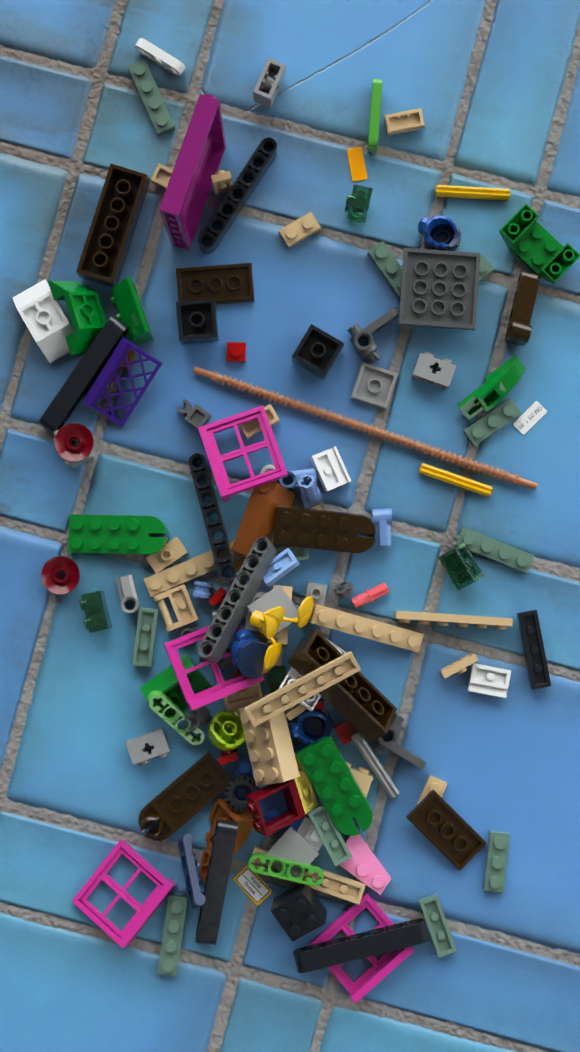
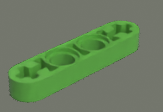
M373 78L367 152H377L382 79Z
M155 690L148 695L149 707L190 744L199 745L204 741L205 734L202 728L198 729L197 727L192 731L195 734H199V736H192L189 729L192 726L190 720H187L188 724L185 727H178V723L188 715L163 692ZM154 698H156V699H159V698H160V701H161V703H162L163 706L161 707L160 704H159L158 702H156V701L154 702L153 699H154ZM167 709H175V713L173 715H165V711Z
M262 853L253 854L248 862L251 871L310 886H319L324 880L323 870L314 865ZM256 858H260V862L266 864V859L270 860L268 864V871L264 870L265 865H259V867L256 868L255 863H252V861H255ZM274 862H279L282 865V870L278 873L273 872L271 869V865ZM294 866L299 867L302 871L298 877H294L290 873L291 868ZM305 868L308 869V874H314V871H317L318 876H321V878L313 881L311 876L306 875V879H303Z

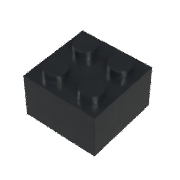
M215 299L176 302L179 341L181 345L219 341Z
M311 324L292 355V362L325 380L344 348V343Z
M300 883L275 897L271 907L272 914L292 942L319 928L326 922L327 910L311 887L306 884Z

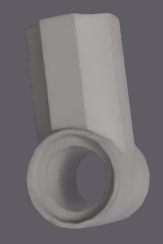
M133 575L116 578L122 610L130 614L138 612L140 601L138 600ZM133 599L135 601V608L128 610L126 603L128 600Z

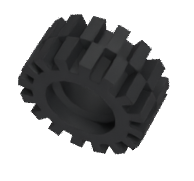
M239 774L228 781L224 796L230 808H234V811L239 810L243 812L245 810L248 811L246 807L247 799H237L235 789L238 786H246L251 794L260 788L256 786L253 777Z

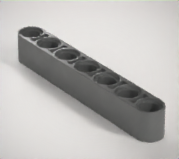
M260 537L254 542L199 645V655L210 663L214 664L221 660L248 609L247 606L250 605L276 555L275 546L266 537Z

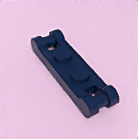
M185 834L178 841L189 905L192 908H198L205 903L206 898L201 894L199 887L201 885V878L196 871L197 857L193 854L192 850L194 837L192 834Z

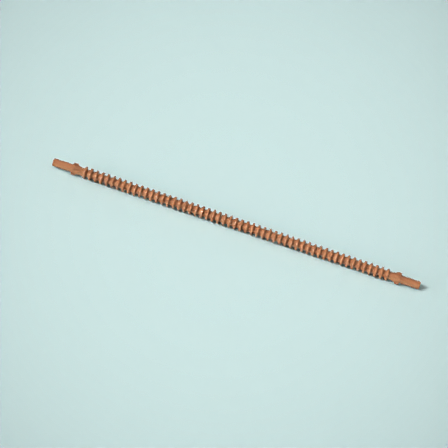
M196 366L194 367V374L208 378L212 382H220L222 386L226 384L227 387L232 386V389L237 388V391L240 389L243 393L247 391V394L258 395V398L263 397V400L267 398L269 402L273 400V403L284 404V407L289 406V409L293 407L295 411L299 409L300 412L305 411V414L310 413V416L313 414L316 418L320 416V419L331 420V423L336 422V425L340 423L342 427L346 425V428L357 429V432L362 431L363 434L366 432L368 436L372 434L373 437L378 436V439L383 438V441L386 439L389 443L393 441V444L404 445V448L409 447V450L413 448L415 452L419 450L420 453L425 452V455L430 454V457L435 456L436 459L440 457L441 461L445 459L446 462L451 461V464L456 463V466L459 464L462 468L466 466L467 470L471 468L472 471L477 470V473L488 474V477L492 475L493 478L498 477V480L503 479V482L509 481L513 485H521L532 490L537 488L538 483L521 478L520 475L509 474V471L504 472L503 469L500 471L498 467L494 469L493 466L488 467V464L483 465V462L477 463V460L473 462L472 458L468 460L467 457L462 458V455L456 456V453L454 455L451 454V451L447 453L445 449L441 451V448L436 449L435 446L430 447V444L425 445V442L421 444L419 440L415 442V439L409 440V437L404 438V435L400 437L398 433L394 435V432L383 431V428L378 429V426L374 428L372 424L368 426L367 423L363 424L362 421L357 422V419L352 420L351 417L348 419L346 415L342 417L341 414L336 415V412L331 413V410L328 412L325 408L321 410L320 406L316 408L315 405L310 406V403L305 404V401L301 403L299 399L295 401L294 398L289 399V396L284 397V394L279 395L278 392L274 394L273 390L269 392L268 389L263 390V387L258 388V385L255 387L252 383L248 385V382L237 381V378L232 379V376L228 378L226 374L222 376L216 371L211 372Z

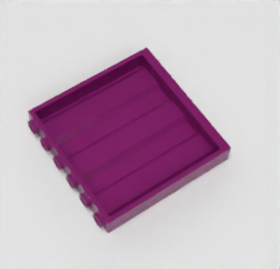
M210 94L206 96L199 95L159 208L171 245L190 251L213 186L211 175L218 171L226 149L220 100Z

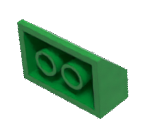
M129 276L111 288L113 295L110 298L113 306L118 308L117 318L129 327L125 337L131 340V343L134 345H138L152 340L153 336L136 287Z
M188 654L180 658L185 670L196 666V663ZM172 665L140 688L146 701L152 691L158 690L163 692L180 709L184 710L188 707ZM200 669L187 673L194 694L212 687ZM156 698L153 699V701H154V702H155V701L158 702L161 707L163 706L162 703H161V701H160V698H159V699H156ZM173 708L165 711L166 716H171L175 713Z

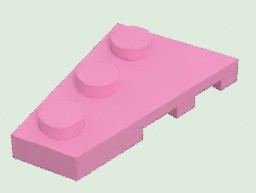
M360 834L348 836L345 844L352 857L339 865L381 895L391 881L390 875Z

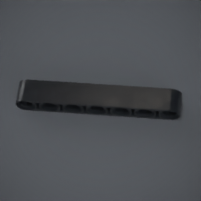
M266 137L260 142L198 238L199 247L203 253L211 254L216 250L276 158L277 143L273 138ZM268 146L273 148V150L270 152H267L264 149ZM256 162L263 163V166L257 168L254 166V164ZM250 177L253 179L251 183L244 182L245 178ZM236 193L243 195L240 199H235L233 196ZM225 209H231L233 211L229 215L223 213ZM220 224L223 227L221 230L216 231L213 229V226ZM205 240L212 241L210 246L202 245Z
M115 316L109 318L40 418V425L52 434L64 426L107 364L121 339L127 335L129 327Z
M195 453L189 458V467L218 575L224 582L232 583L237 576V570L211 473L205 457L202 454ZM202 460L203 464L201 467L196 468L194 467V462ZM207 478L208 482L206 485L201 486L199 485V480ZM212 496L213 500L211 503L205 504L203 503L204 498ZM211 514L218 515V519L215 522L208 521ZM216 532L223 533V537L219 541L213 540ZM220 551H227L228 556L225 559L221 560L218 558ZM226 569L233 570L230 578L223 577V572Z
M217 820L203 891L206 901L200 907L196 929V943L216 945L237 837L238 822Z
M418 918L301 947L294 950L293 955L297 972L305 973L427 942L429 937L424 919Z

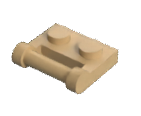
M185 584L153 596L154 602H157L166 624V632L199 620ZM166 597H169L178 619L176 623H173L164 601Z

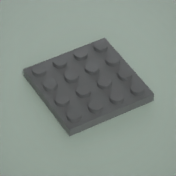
M404 248L398 325L475 330L480 253Z

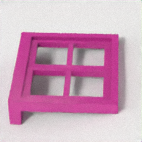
M263 405L198 427L223 502L231 500L230 496L288 476ZM258 419L265 440L244 447L237 426ZM234 427L241 448L220 455L213 434ZM268 447L275 469L254 476L247 454ZM244 456L251 478L230 485L223 463Z
M239 624V626H238L236 632H237L238 630L242 629L240 624ZM210 625L163 644L188 709L191 711L264 681L263 675L254 679L239 675L224 681L218 664L208 661L186 670L184 669L177 649L199 640L202 642ZM231 651L223 654L221 659L231 656ZM210 664L218 685L194 694L187 673Z
M121 839L72 902L124 949L132 942L177 883L172 879L168 880L128 843ZM122 854L138 867L124 887H121L107 874ZM141 871L157 885L142 905L126 891ZM102 880L118 894L103 913L87 900ZM120 898H123L137 911L122 931L106 918V915Z
M365 892L362 895L360 905L353 903L308 945L329 941L341 929L347 936L355 934L348 926V923L365 908L379 921V924L374 929L393 925L394 923L371 896ZM410 946L386 952L379 959L375 955L366 957L372 965L355 981L342 969L341 964L327 968L350 993V998L357 1003L412 954L414 948Z

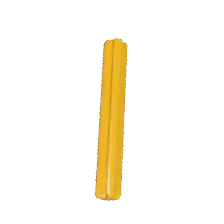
M437 185L435 195L437 197L509 200L510 189Z
M424 463L419 468L420 474L487 497L492 493L491 486Z

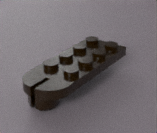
M277 505L273 545L363 553L373 545L375 537L371 534H375L376 531L370 518L362 514ZM358 533H367L369 535L359 536Z
M210 751L144 806L139 814L141 833L154 821H158L144 837L156 841L169 838L225 789L228 781L231 780V776L220 766V763Z

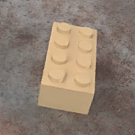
M245 707L238 708L256 786L282 783L300 777L285 711L254 727L245 712Z

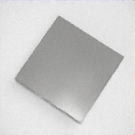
M362 362L350 399L387 410L398 373Z
M280 584L247 606L251 614L255 610L264 613L279 606L285 608V618L294 619L298 613V610ZM282 621L275 635L292 625L293 622Z
M290 826L266 852V855L310 865L319 855V852ZM279 862L273 863L279 871L282 870V865ZM294 866L291 868L290 873L292 876L298 877L302 871L299 867Z

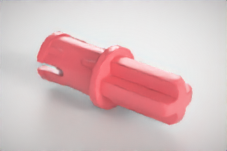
M382 583L370 590L366 589V592L351 598L355 608L358 609L369 602L374 603L375 599L389 593V589L385 583Z

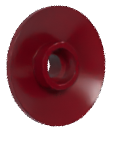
M69 423L59 429L54 443L57 453L63 459L77 462L89 456L93 449L94 439L90 430L84 425ZM74 440L79 441V444L76 447L72 445V442Z
M53 557L43 566L41 573L42 582L45 588L54 594H67L73 591L79 583V567L68 557ZM60 572H64V573H65V578H64V579H60V577H59V573H60Z

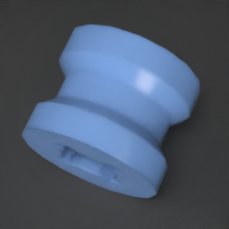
M194 580L195 590L192 592V596L211 599L210 589L213 588V584Z

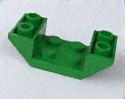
M525 204L499 232L508 249L534 274L541 275L542 279L555 284L580 258V254L569 243L562 246L537 222L540 216L529 205Z
M50 281L49 286L53 299L66 301L75 331L65 337L70 355H84L106 324L98 293L80 281Z

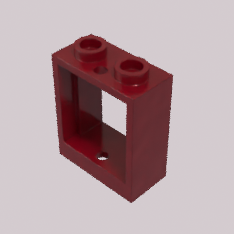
M294 779L282 783L269 784L246 796L248 802L246 807L252 815L253 828L257 833L268 836L306 816ZM282 790L288 811L264 822L258 801Z

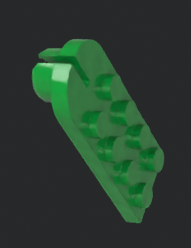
M69 514L68 553L152 555L160 552L169 541V538L150 537V534H169V531L164 522L154 516Z
M331 734L297 751L296 756L336 828L341 833L349 836L360 834V827L363 832L366 831L372 823V809ZM355 817L358 824L354 822L352 818Z

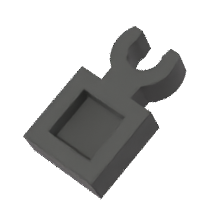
M183 399V403L187 407L184 410L179 407L176 408L181 415H187L184 418L185 421L197 430L198 427L206 425L212 418L211 414L197 404L192 408L189 401Z
M206 705L189 711L190 715L184 718L185 721H191L192 726L189 728L190 730L197 727L199 729L213 719Z

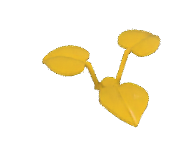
M313 596L303 600L298 609L297 617L294 619L285 618V608L281 606L264 613L257 610L252 613L249 621L250 625L260 629L259 632L271 641V645L268 647L264 657L262 674L271 670L279 660L282 646L281 643H276L272 637L276 634L282 621L297 623L299 628L304 627L312 616L314 607Z

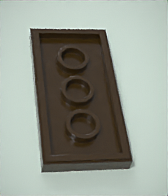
M252 263L176 268L179 302L215 299L216 305L255 302Z
M434 789L406 816L459 870L487 844Z

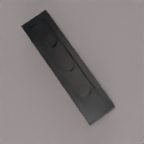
M537 610L517 613L530 687L532 690L551 686Z

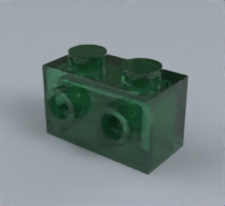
M354 184L352 195L348 194L345 212H348L347 219H351V222H366L373 188Z
M465 542L438 557L457 590L474 583L484 576Z
M104 590L81 595L82 599L79 600L81 610L85 611L84 625L86 630L89 629L91 633L112 628Z

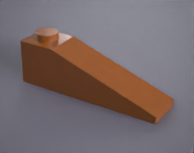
M275 481L254 488L231 551L247 557L256 539L267 537L271 531L275 530L277 505L292 507L297 495Z
M217 798L209 817L211 827L210 832H206L205 839L208 842L206 851L202 853L198 873L204 882L206 881L217 820L238 822L233 857L249 837L253 828V818L248 811H234V808H230L228 803L222 798Z

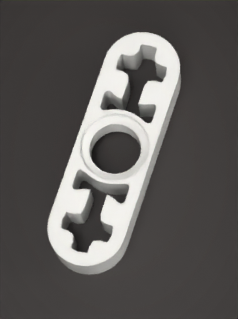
M139 38L134 46L141 55L176 76L180 77L186 68L181 61L143 38Z

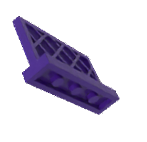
M123 337L82 404L88 408L95 409L123 427L163 363L131 343V340ZM130 348L138 352L139 360L129 362L127 353ZM150 360L157 364L153 371L145 372L144 361ZM140 362L142 373L132 375L130 364ZM127 365L129 376L119 378L118 368ZM143 376L145 385L135 388L133 378ZM130 379L133 389L122 391L120 380ZM117 381L119 392L109 394L108 384ZM134 392L135 401L126 404L123 394ZM120 395L123 405L113 407L110 396ZM107 397L109 408L103 409L96 405L100 398ZM124 408L125 417L123 420L115 417L114 409Z

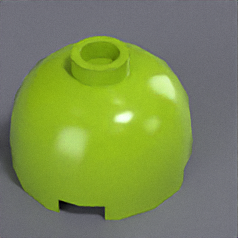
M221 711L210 722L208 735L216 748L231 751L241 746L245 741L242 722L238 713L234 711L232 713Z

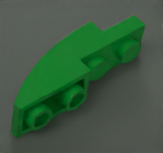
M515 354L485 377L486 383L457 404L468 421L483 409L486 412L492 409L517 384L526 370L518 356Z

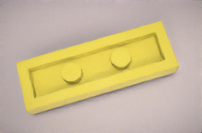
M295 753L300 777L294 778L305 814H307L318 804L312 783Z

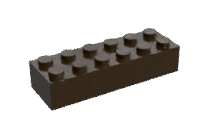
M110 164L76 270L80 278L111 288L118 284L150 184L147 174Z
M315 629L301 639L288 663L303 677L342 656V654ZM359 671L319 692L370 743L387 734L397 710Z

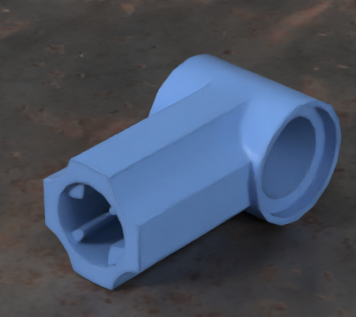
M315 468L287 471L288 476L293 480L291 485H285L282 482V478L278 480L280 485L290 490L298 488V481L301 476L308 474L314 477L317 484Z
M308 474L302 475L298 485L304 507L308 509L324 503L314 477Z
M391 508L372 509L371 517L376 531L374 534V545L391 546Z

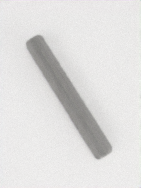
M357 731L352 734V740L390 798L399 795L395 784L361 733Z

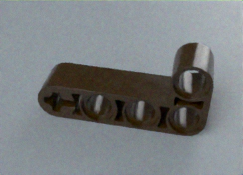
M521 271L505 335L506 343L524 347L529 341L532 331L530 322L541 275Z

